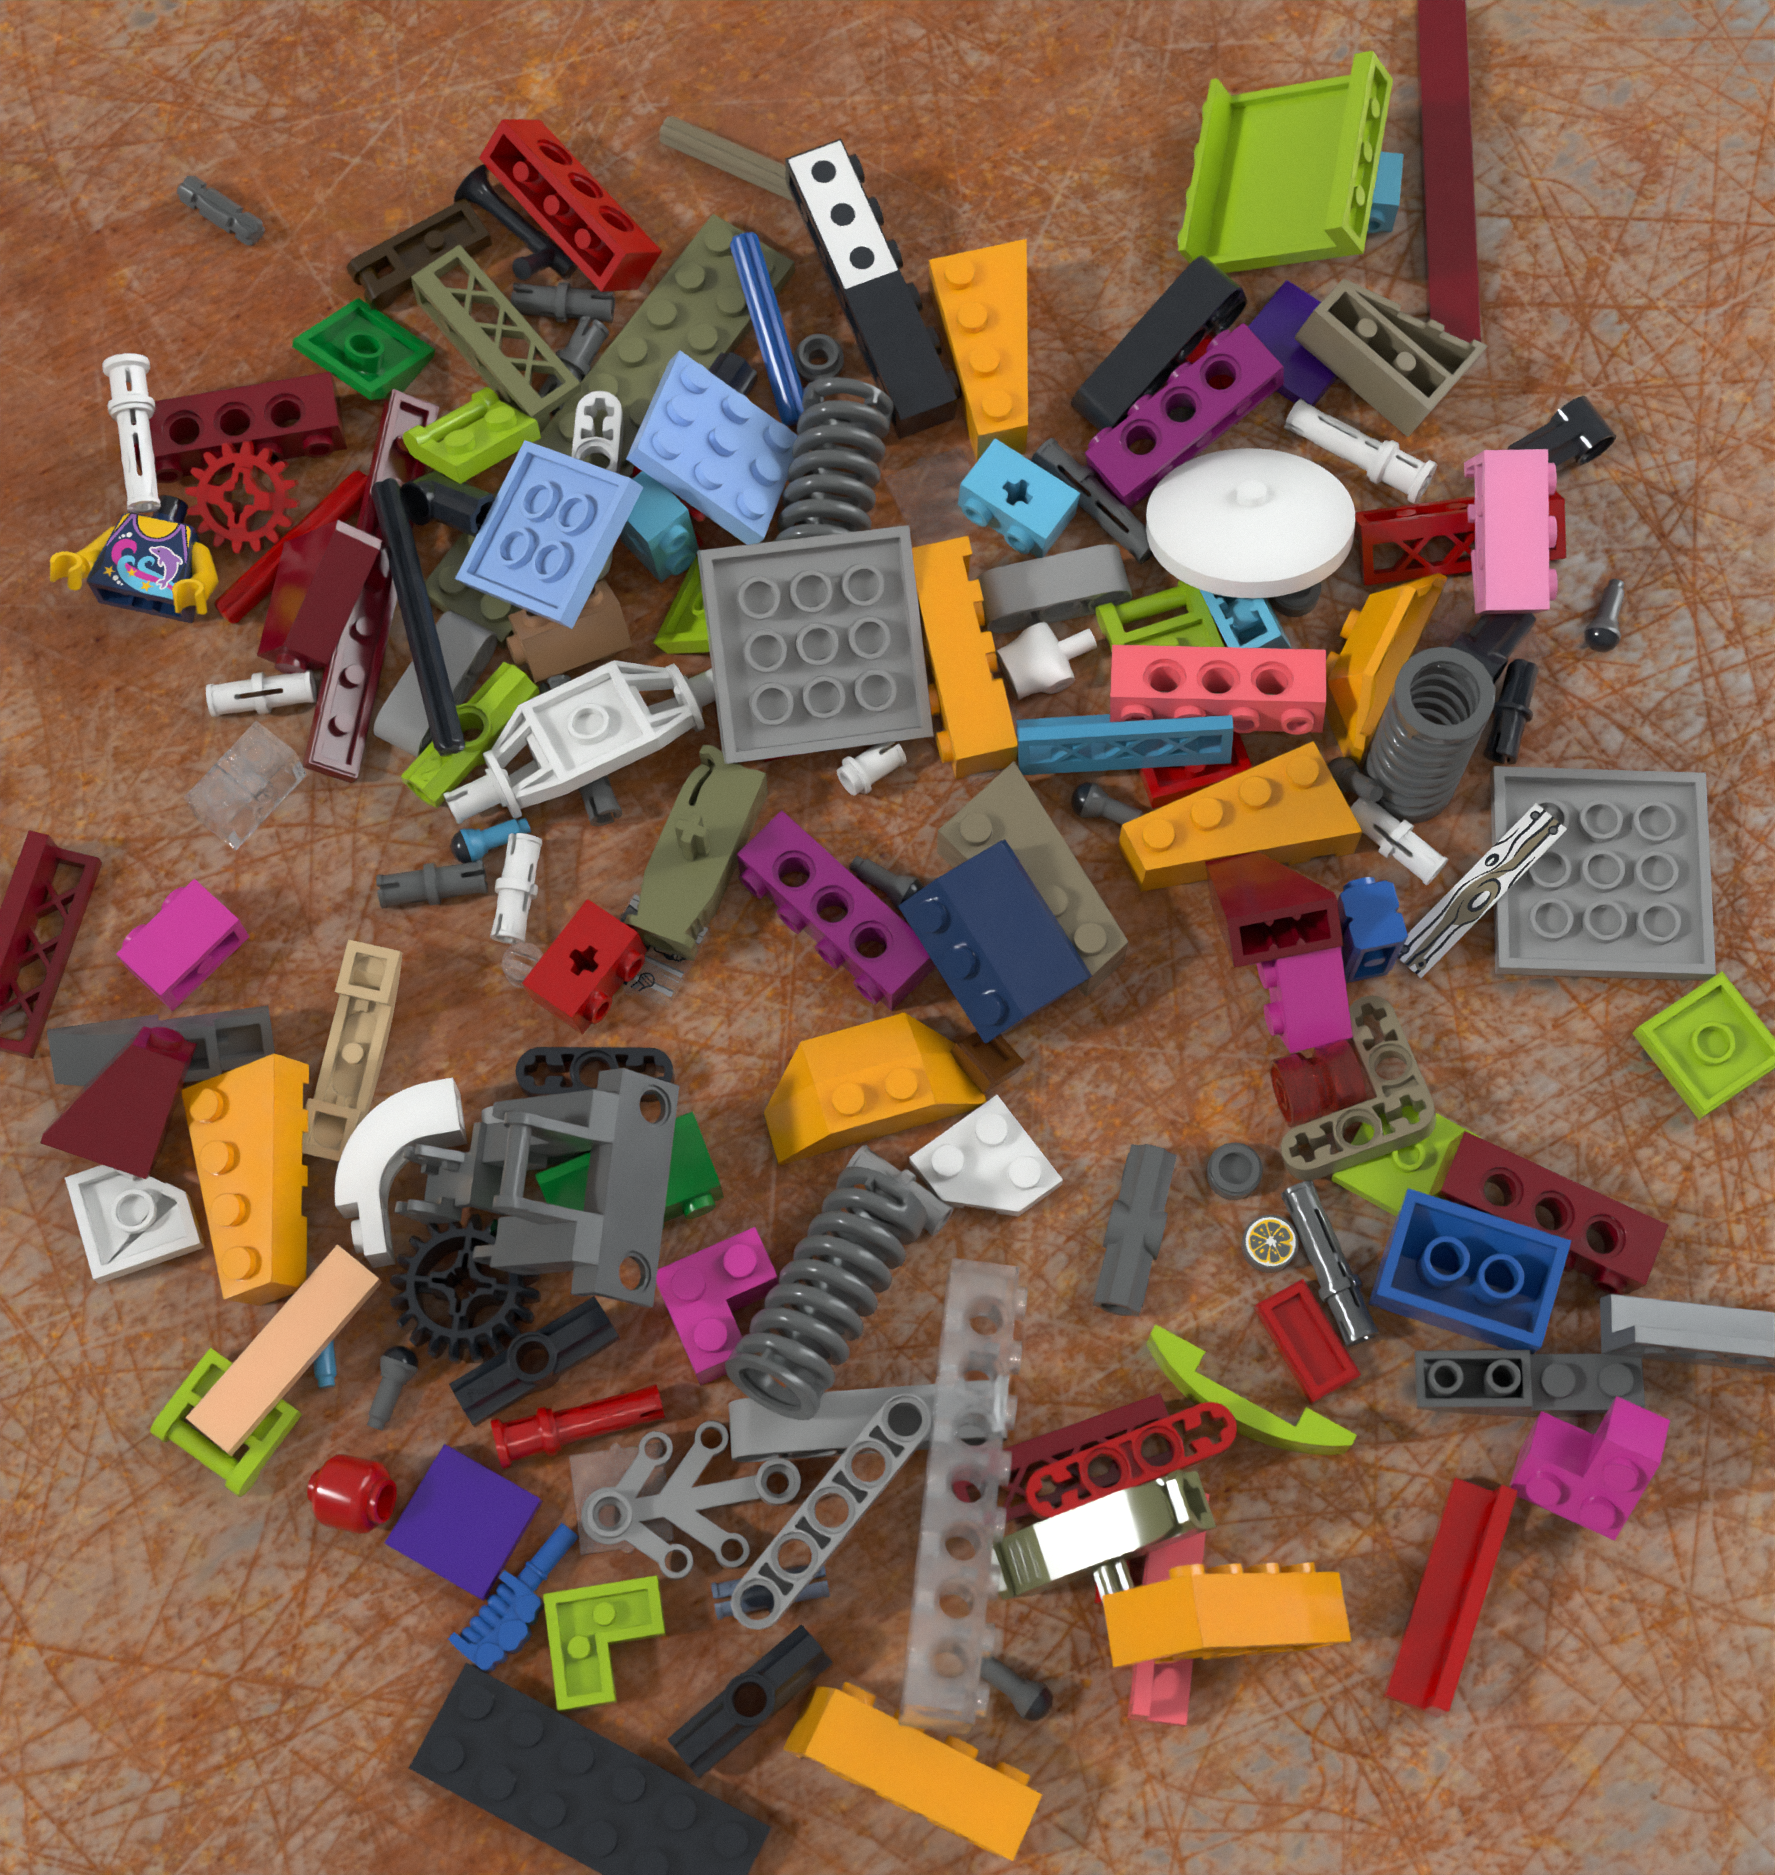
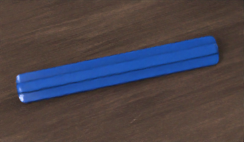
M754 232L739 234L733 237L730 248L780 419L786 426L797 425L798 418L804 411L802 407L804 392L758 236Z

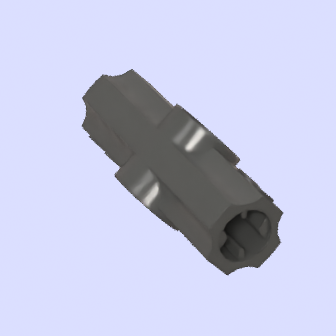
M1131 1144L1122 1175L1119 1198L1113 1201L1103 1242V1248H1106L1093 1302V1306L1099 1307L1105 1312L1120 1316L1139 1317L1143 1307L1152 1260H1157L1168 1213L1164 1212L1177 1158V1155L1168 1152L1165 1148L1149 1144Z

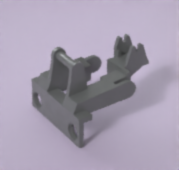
M619 1068L599 1071L597 1090L495 1102L492 1116L504 1120V1122L491 1124L474 1123L470 1152H460L423 1144H416V1148L404 1147L403 1158L422 1165L421 1173L427 1174L428 1177L424 1201L409 1199L408 1203L397 1201L395 1213L428 1225L429 1222L443 1224L461 1221L462 1208L468 1207L500 1215H511V1217L499 1218L495 1245L474 1247L473 1261L523 1276L574 1271L571 1288L572 1295L580 1297L597 1295L645 1308L653 1307L680 1086L628 1069ZM646 1091L655 1094L660 1103L661 1112L659 1118L654 1123L646 1121L640 1111V1099ZM591 1150L583 1211L523 1198L526 1171L547 1168L548 1156ZM627 1257L634 1259L640 1269V1281L633 1290L625 1288L619 1277L620 1264Z

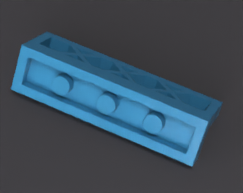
M1110 714L1016 720L1019 770L1023 775L1231 763L1233 719L1232 715L1110 722Z

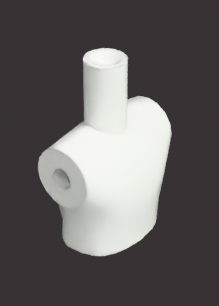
M1041 622L1028 627L1017 639L997 650L996 656L1012 692L1017 700H1020L1033 693L1044 692L1053 694L1069 687L1075 681L1069 660L1097 648V644L1090 629L1059 641L1046 622Z

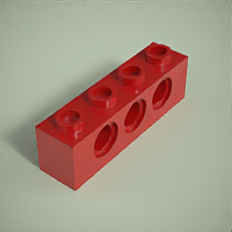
M501 120L479 156L481 162L601 292L638 290L663 251L541 120Z

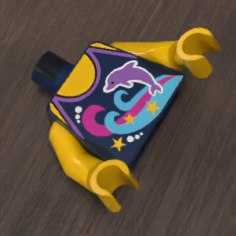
M169 495L159 496L161 507L153 512L152 517L132 512L124 513L121 515L116 526L107 529L87 547L77 553L58 552L50 558L51 582L66 577L68 578L67 587L77 591L82 586V579L87 578V584L97 601L101 604L191 624L195 614V607L197 614L205 615L207 613L206 601L219 582L210 550L201 543L193 527L183 524L188 505L183 500Z

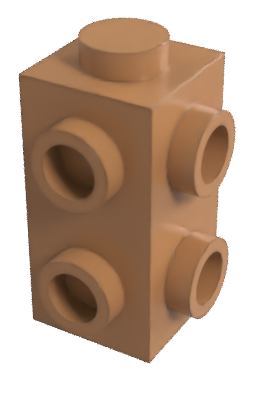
M606 580L595 583L573 629L524 609L508 615L514 633L513 636L506 638L511 656L516 667L526 665L535 683L557 675H564L573 668L595 660L609 659L617 652L632 647L620 603Z

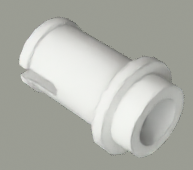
M895 741L875 744L855 758L850 756L844 758L842 761L843 766L837 769L838 778L844 788L853 796L859 792L868 794L873 783L899 766L905 765L907 762L906 755L899 743L893 748L891 745Z

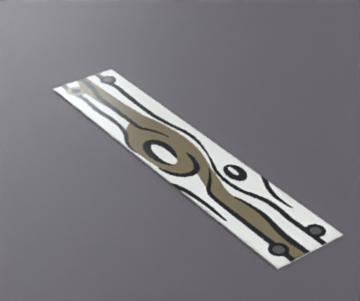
M1535 803L1408 933V938L1398 959L1422 978L1551 847L1567 828Z

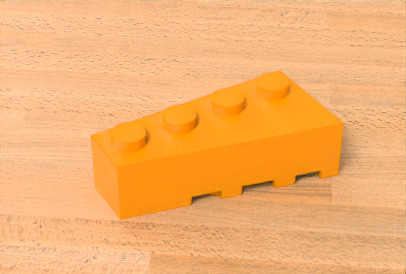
M1027 239L930 259L929 294L950 369L955 373L960 385L962 397L959 398L976 462L995 438L1017 453L1025 454L1028 433Z
M969 536L912 548L925 666L930 682L928 684L931 716L938 715L942 727V732L936 733L942 763L951 762L955 779L1004 769L1013 761L1017 764L1018 742L1003 679H994L993 673L997 672L998 666L991 631L981 632L980 626L985 624L982 605L984 599L979 579L969 581L970 556L973 554Z
M1312 741L1122 824L1118 848L1142 892L1208 880L1205 862L1256 851L1279 863L1288 862V865L1310 862L1311 858L1335 854V857L1354 854L1363 831L1316 744Z
M275 1053L181 1090L223 1300L261 1306L294 1294L307 1280V1217L301 1216L302 1190L304 1187H308V1166L302 1165V1133H308V1110L303 1109V1085L309 1084V1064Z
M1267 1563L1244 1568V1573L1242 1564H1226L1208 1568L1207 1574L1205 1573L1204 1564L1184 1565L1169 1569V1580L1102 1595L1113 1667L1132 1666L1154 1660L1155 1664L1199 1657L1207 1660L1244 1654L1254 1656L1301 1652L1352 1642L1340 1573L1316 1572L1314 1563L1288 1565L1281 1567L1280 1570L1278 1563Z
M845 1682L841 1691L836 1688L812 1686L782 1750L800 1759L802 1757L813 1759L825 1765L824 1769L828 1773L864 1789L868 1787L876 1792L875 1795L912 1814L917 1815L919 1813L926 1817V1821L998 1857L1011 1861L1014 1860L1043 1795L1027 1787L1030 1779L1028 1774L1001 1761H998L995 1770L978 1762L975 1759L979 1750L953 1736L947 1735L944 1744L924 1734L928 1723L897 1708L892 1717L873 1708L876 1697L855 1685Z

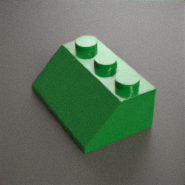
M693 1111L679 1116L675 1120L663 1229L665 1228L664 1222L684 1215L686 1219H693L709 1213L716 1208L715 1201L724 1198L720 1181ZM591 1152L535 1175L547 1204L583 1211Z

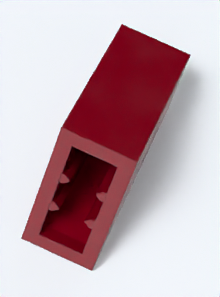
M336 520L284 542L257 656L275 663V669L284 674L306 673V670L313 671L327 666L378 555L382 540Z
M1258 851L1205 862L1212 909L1234 968L1343 946L1337 897L1333 891Z
M143 1026L56 1114L44 1131L40 1143L147 1180L159 1160L197 1044L184 1040V1037L179 1032L170 1028L154 1027L151 1029Z

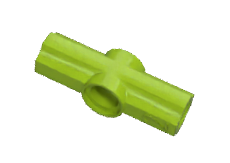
M503 662L467 703L456 706L462 733L468 729L476 728L483 731L481 735L473 741H465L464 750L449 757L440 756L434 748L432 741L401 775L403 783L427 805L438 808L445 801L444 793L453 791L475 766L486 763L483 753L493 748L518 705L540 694L538 687L515 665Z

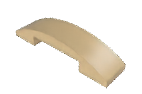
M348 939L335 992L340 995L314 1098H308L305 1110H308V1133H302V1153L339 1162L350 1136L360 1122L368 1115L390 1033L401 971V951Z

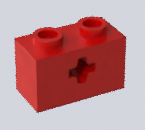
M587 899L523 980L522 985L535 1003L583 1035L591 1024L599 1023L606 1016L612 1005V996L624 981H631L639 973L644 964V955L647 949L637 931ZM585 967L592 970L597 967V969L593 973L589 970H583Z

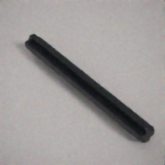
M387 478L384 481L375 482L371 492L433 745L440 756L449 757L452 754L461 753L465 748V741L402 490L395 479Z

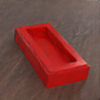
M1304 1279L1255 1305L1254 1310L1311 1405L1361 1376V1373Z

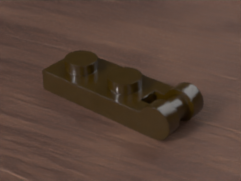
M466 198L356 256L348 263L346 271L355 284L362 285L365 289L363 297L370 308L380 311L389 307L397 296L413 288L411 276L459 244L471 257L491 246L492 241L489 232ZM390 266L393 272L380 278L378 275L379 271Z

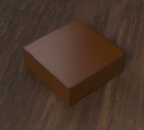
M977 1031L957 1042L950 1051L957 1065L984 1094L1017 1074L1025 1064V1061L1002 1036L985 1044Z

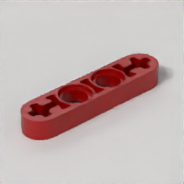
M1201 1403L1046 1465L1034 1472L1028 1480L1025 1491L1026 1504L1032 1514L1041 1520H1046L1118 1491L1141 1486L1163 1478L1174 1471H1182L1217 1457L1225 1452L1235 1439L1237 1431L1235 1417L1228 1408L1220 1403ZM1208 1415L1212 1423L1218 1421L1223 1423L1225 1428L1218 1435L1219 1443L1212 1444L1208 1437L1199 1438L1190 1442L1188 1446L1194 1454L1188 1457L1184 1455L1182 1438L1173 1426L1182 1424L1183 1435H1186L1200 1427L1202 1424L1201 1416ZM1159 1435L1169 1440L1174 1452L1171 1462L1165 1466L1156 1467L1144 1460L1141 1454V1444L1149 1436ZM1097 1457H1110L1119 1465L1121 1476L1118 1483L1114 1486L1101 1488L1090 1480L1088 1466ZM1073 1466L1078 1468L1079 1483L1089 1497L1079 1500L1078 1490L1075 1488L1061 1496V1507L1053 1509L1048 1501L1038 1502L1035 1495H1038L1042 1490V1480L1050 1478L1054 1486H1060L1072 1480V1475L1067 1469Z

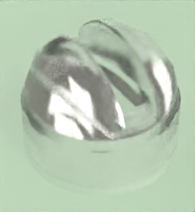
M518 942L511 945L502 958V969L507 980L514 986L524 988L522 982L533 968L520 961L513 960V957L519 955L533 960L537 964L543 956L542 951L530 942Z

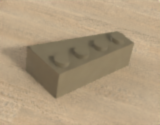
M1013 761L938 830L937 853L951 867L955 868L997 842L1006 839L1093 977L1077 987L1087 997L1125 961L1129 941Z

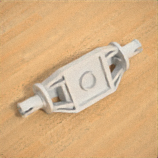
M613 660L518 705L493 748L483 753L488 769L485 770L486 775L456 790L443 794L456 822L460 824L463 820L501 803L502 807L507 806L513 818L516 819L522 816L520 810L522 808L566 795L662 749L691 728L696 732L705 729L701 715L703 712L702 707L716 701L712 668L688 679L685 675H682L674 663L663 668ZM673 689L675 697L647 707L638 691ZM527 744L534 760L508 775L507 770L503 768Z

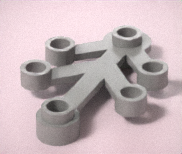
M706 1421L697 1428L694 1438L695 1443L660 1494L636 1498L654 1468L666 1465L672 1457L673 1445L670 1438L662 1432L653 1431L641 1439L639 1454L617 1486L600 1488L588 1496L582 1507L581 1521L585 1532L594 1541L604 1545H615L622 1541L628 1542L657 1562L662 1574L671 1580H681L689 1575L693 1567L691 1551L682 1544L669 1545L640 1522L665 1518L712 1550L721 1566L727 1569H736L741 1567L748 1559L749 1544L747 1540L738 1533H727L696 1511L756 1499H762L771 1506H784L790 1503L798 1494L801 1485L800 1473L790 1461L774 1458L763 1463L755 1476L692 1488L711 1458L723 1453L728 1444L726 1428L717 1421ZM708 1429L717 1430L722 1436L721 1444L714 1449H708L703 1446L700 1437L704 1431ZM652 1440H660L667 1447L666 1454L658 1460L649 1458L645 1453L647 1443ZM773 1474L783 1475L788 1481L787 1490L781 1494L770 1492L766 1485L768 1477ZM607 1506L616 1507L621 1513L619 1523L612 1527L604 1526L599 1521L600 1511ZM733 1540L741 1544L743 1555L739 1560L728 1561L722 1556L721 1547L725 1542ZM671 1552H681L686 1556L687 1565L683 1571L672 1572L666 1567L665 1559Z

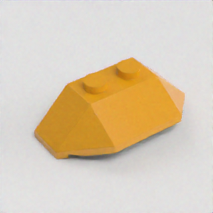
M1437 573L1370 594L1362 611L1360 612L1352 608L1345 621L1339 637L1347 641L1341 654L1331 651L1326 660L1325 713L1342 755L1353 759L1358 766L1381 721L1400 669L1412 657L1437 606L1448 579L1447 576Z
M904 1012L801 1041L764 1111V1117L777 1162L780 1166L976 1110L987 1102L985 1094L958 1066L950 1053L955 1043Z

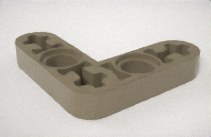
M1373 995L1361 997L1349 1007L1353 1035L1350 1039L1375 1098L1296 1126L1287 1132L1281 1144L1282 1158L1288 1172L1297 1179L1309 1181L1322 1178L1421 1142L1429 1137L1435 1129L1437 1120L1433 1099L1391 1004L1382 997ZM1373 1014L1375 1020L1380 1023L1384 1042L1376 1046L1369 1027L1364 1025L1363 1018L1367 1015ZM1394 1057L1404 1061L1407 1066L1404 1074L1393 1080L1383 1079L1375 1072L1376 1067L1385 1058ZM1412 1106L1415 1112H1419L1420 1121L1410 1124L1406 1118H1402V1108ZM1386 1114L1391 1134L1384 1135L1381 1119L1378 1115ZM1357 1122L1367 1123L1374 1129V1135L1369 1142L1356 1146L1345 1141L1343 1134L1348 1126ZM1333 1132L1338 1153L1332 1154L1326 1134ZM1308 1143L1309 1147L1315 1150V1159L1311 1162H1305L1302 1156H1298V1146Z

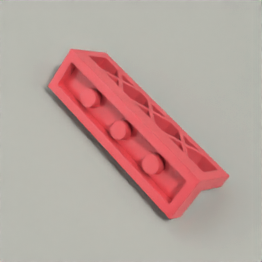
M1205 1493L1206 1498H1207V1501H1208V1504H1209V1494H1206V1493ZM1206 1531L1145 1554L1141 1586L1169 1580V1569L1203 1564ZM1193 1658L1155 1664L1154 1660L1133 1665L1127 1719L1185 1727L1187 1725Z

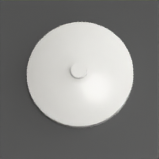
M1256 448L1217 451L1196 457L1176 467L1153 490L1148 501L1146 515V534L1150 549L1158 562L1169 573L1200 590L1236 598L1282 596L1301 591L1319 583L1336 571L1344 562L1351 550L1355 530L1353 501L1346 488L1334 475L1323 467L1302 457L1281 451Z

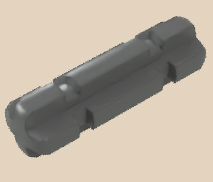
M193 175L186 176L183 183L179 184L177 188L181 202L194 210L199 208V214L227 233L232 234L235 232V238L247 246H254L263 237L265 228L261 219L246 211L243 213V207L211 187L207 189V183Z

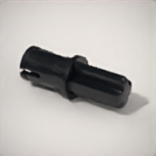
M1515 659L1507 667L1499 701L1495 702L1492 714H1494L1493 724L1483 754L1484 757L1493 762L1505 764L1506 756L1508 757V764H1515L1518 760V752L1525 724L1531 721L1533 717V712L1529 709L1539 671L1535 663L1524 659Z

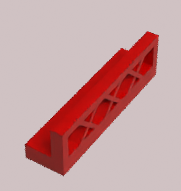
M1555 491L1554 495H1549V516H1555L1557 540L1555 547L1549 548V561L1566 559L1565 499ZM1475 496L1355 512L1354 537L1359 542L1361 582L1364 586L1424 578L1437 573L1448 575L1472 571L1471 557H1459L1464 551L1471 556L1473 550L1469 546L1475 540V523H1468L1467 507L1469 504H1475ZM1466 532V534L1461 539L1454 535L1456 533ZM1446 535L1456 544L1442 561L1429 562L1419 554L1421 549L1434 536ZM1416 539L1411 546L1404 542V540ZM1395 542L1406 551L1393 567L1374 570V544ZM1414 558L1421 563L1409 565Z
M1456 1477L1452 1480L1383 1697L1437 1718L1450 1711L1518 1490L1501 1485L1495 1491H1491Z

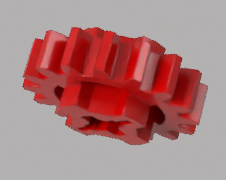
M243 441L240 453H237L233 444L227 442L222 444L223 457L220 458L212 451H207L203 454L206 463L209 465L207 469L192 467L191 474L200 481L198 486L185 488L186 494L197 497V504L187 509L188 515L201 514L204 521L200 523L196 530L199 534L213 530L216 533L213 540L215 547L222 546L229 539L232 540L233 553H241L244 550L246 541H249L252 549L258 552L264 550V536L273 543H277L282 538L277 529L279 525L289 528L293 527L295 521L286 514L287 508L299 507L301 501L289 497L288 490L293 489L299 483L297 479H284L282 473L289 466L286 460L276 464L270 462L273 454L272 448L265 447L256 455L254 454L253 441ZM235 463V467L232 468L231 478L223 484L212 483L219 471L227 465ZM259 468L269 476L275 490H268L258 478ZM243 484H245L246 493L254 495V503L245 505L243 510H241V503L238 500L232 499V492L241 489ZM211 504H217L227 515V526L215 515ZM262 510L274 511L264 526L251 531L254 517Z

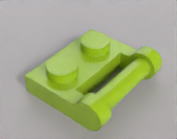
M485 387L472 394V401L424 428L417 425L404 432L403 441L410 454L417 460L461 484L519 451L525 440L533 443L540 439L541 435L537 420L500 401L497 394L490 387Z
M1181 580L1178 581V586L1116 606L1109 602L1095 608L1099 627L1103 635L1106 636L1111 652L1112 645L1224 647L1213 617L1200 590ZM1182 606L1189 612L1126 633L1122 626Z
M209 1348L157 1416L150 1432L164 1443L169 1440L174 1442L226 1480L225 1488L236 1496L242 1497L253 1486L261 1469L302 1414L281 1399L244 1441V1444L250 1448L240 1462L230 1456L215 1443L184 1422L189 1411L201 1401L233 1364L215 1350Z

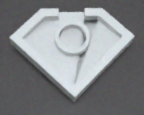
M998 1095L991 1098L909 1157V1163L931 1192L947 1205L950 1204L956 1208L964 1209V1206L994 1210L997 1214L1019 1217L1059 1188L1063 1182V1179Z
M105 1165L65 1177L92 1277L98 1284L205 1248L191 1198L185 1191L150 1176L146 1180Z

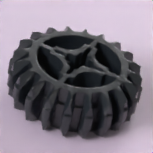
M473 1213L468 1219L467 1228H462L460 1221L449 1222V1230L443 1233L437 1224L429 1222L427 1230L432 1239L424 1243L420 1237L411 1236L409 1242L417 1252L416 1255L412 1257L407 1254H399L396 1259L398 1264L408 1271L407 1274H395L390 1278V1283L394 1288L404 1291L390 1298V1304L393 1309L406 1310L396 1322L401 1330L415 1328L409 1338L415 1347L418 1348L430 1340L428 1354L434 1359H438L444 1353L447 1346H449L448 1354L452 1364L461 1363L465 1349H469L475 1363H482L484 1360L483 1346L490 1344L494 1353L498 1355L504 1351V1346L499 1340L503 1335L507 1334L511 1340L521 1335L519 1329L514 1325L517 1320L526 1324L534 1322L535 1316L533 1312L524 1307L523 1304L540 1302L541 1294L539 1290L526 1286L536 1283L541 1279V1275L523 1276L509 1272V1284H501L497 1282L496 1278L482 1275V1263L472 1260L473 1250L476 1246L495 1245L498 1227L497 1219H493L485 1230L482 1231V1219L479 1214ZM458 1251L456 1262L451 1268L441 1272L431 1271L435 1264L443 1257ZM470 1275L477 1290L474 1294L469 1292L470 1297L461 1300L454 1290L455 1286L458 1283L463 1286L462 1280L469 1279ZM423 1293L433 1294L436 1299L449 1302V1315L452 1318L451 1329L442 1327L427 1317L423 1305ZM501 1301H504L503 1306L493 1318L478 1327L469 1329V1327H473L475 1316L480 1309L491 1305L500 1306Z

